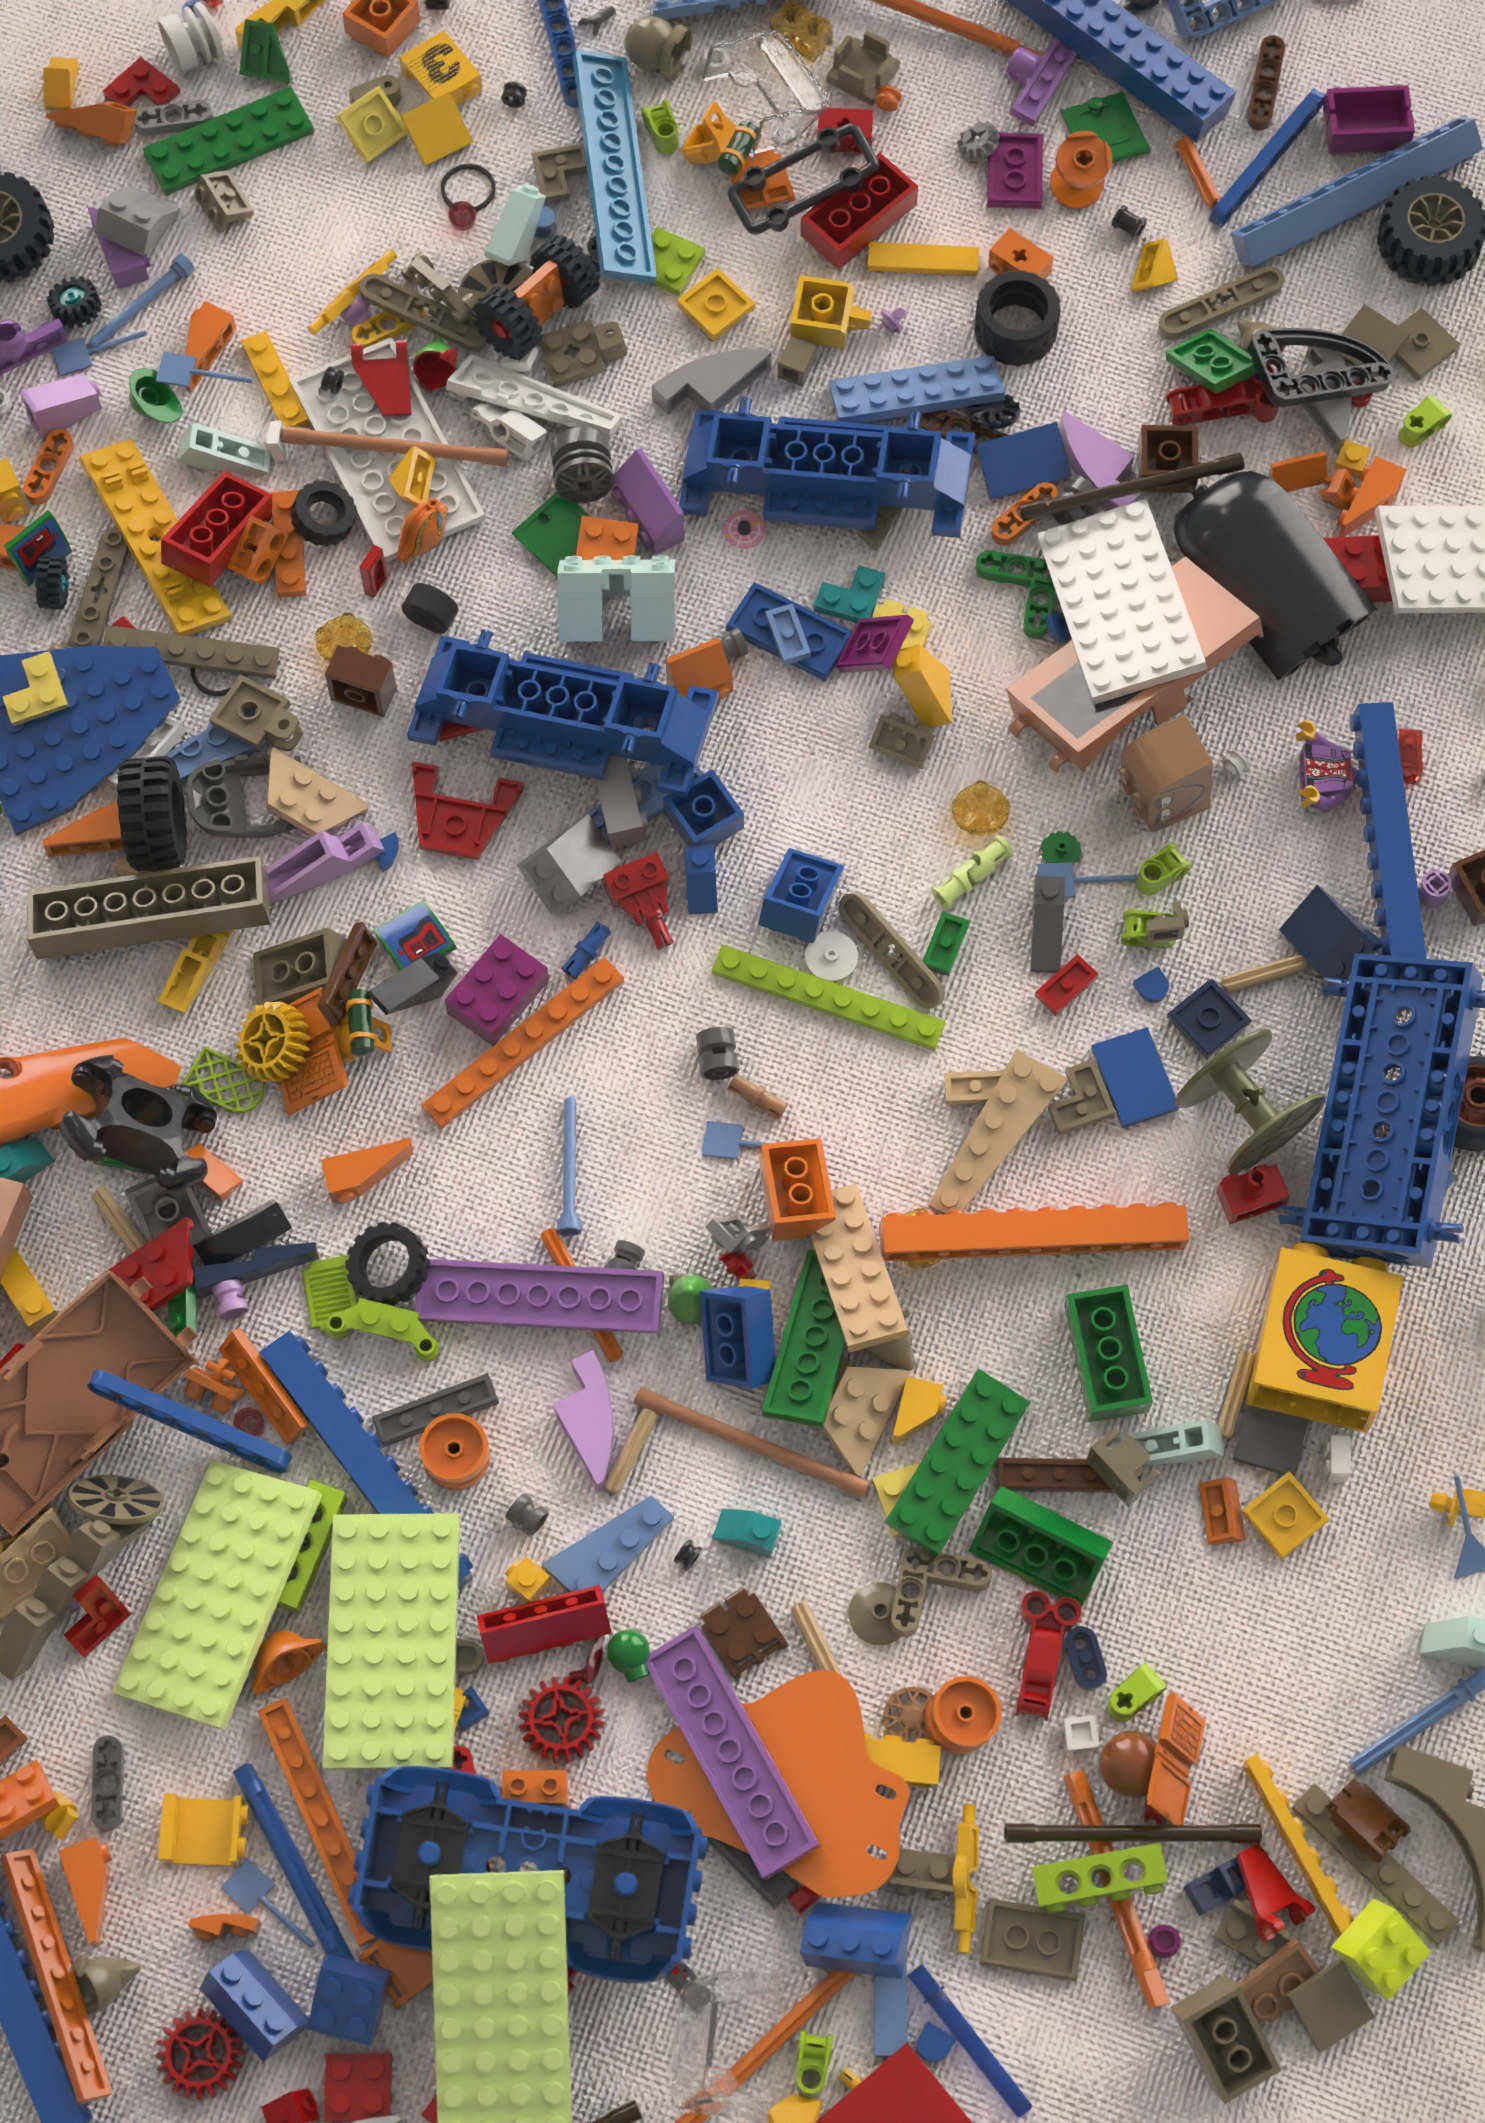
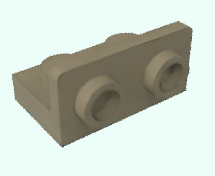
M229 170L201 174L194 195L196 201L200 203L205 211L209 222L213 224L218 233L224 232L228 222L252 218L254 209Z
M890 712L888 717L881 715L868 748L923 769L932 745L938 738L931 734L933 729L917 723L915 727L905 724V717Z
M900 1848L899 1859L893 1873L888 1878L887 1888L894 1889L893 1893L897 1895L913 1896V1892L926 1893L927 1899L945 1901V1896L952 1897L953 1867L956 1856Z
M1235 1899L1213 1937L1257 1966H1260L1286 1945L1292 1934L1287 1931L1288 1926L1284 1924L1285 1928L1276 1933L1275 1938L1264 1942L1258 1934L1250 1901L1243 1899L1240 1902Z

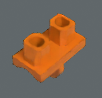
M222 1358L218 1364L212 1361L207 1362L205 1369L213 1372V1375L195 1367L194 1369L188 1368L184 1376L189 1379L184 1393L186 1396L202 1401L207 1389L216 1392L210 1407L223 1414L228 1413L235 1400L243 1398L245 1390L223 1380L225 1378L233 1382L236 1378V1373L228 1370L230 1361L226 1358Z

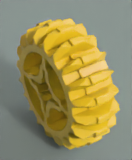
M270 1001L265 1002L264 1006L256 1005L255 1012H247L248 1020L240 1022L243 1029L241 1032L236 1033L240 1037V1041L234 1045L240 1050L236 1057L242 1061L240 1067L246 1070L247 1074L264 1082H280L282 1078H290L291 1072L299 1071V1062H306L303 1054L306 1051H310L306 1046V1042L312 1039L306 1034L310 1026L304 1022L305 1016L298 1013L295 1007L286 1003Z

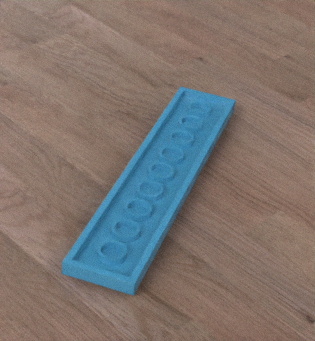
M576 49L572 59L601 277L653 284L657 275L627 58Z

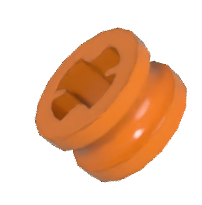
M883 85L879 88L878 95L875 97V104L884 111H896L902 99V94L895 87Z

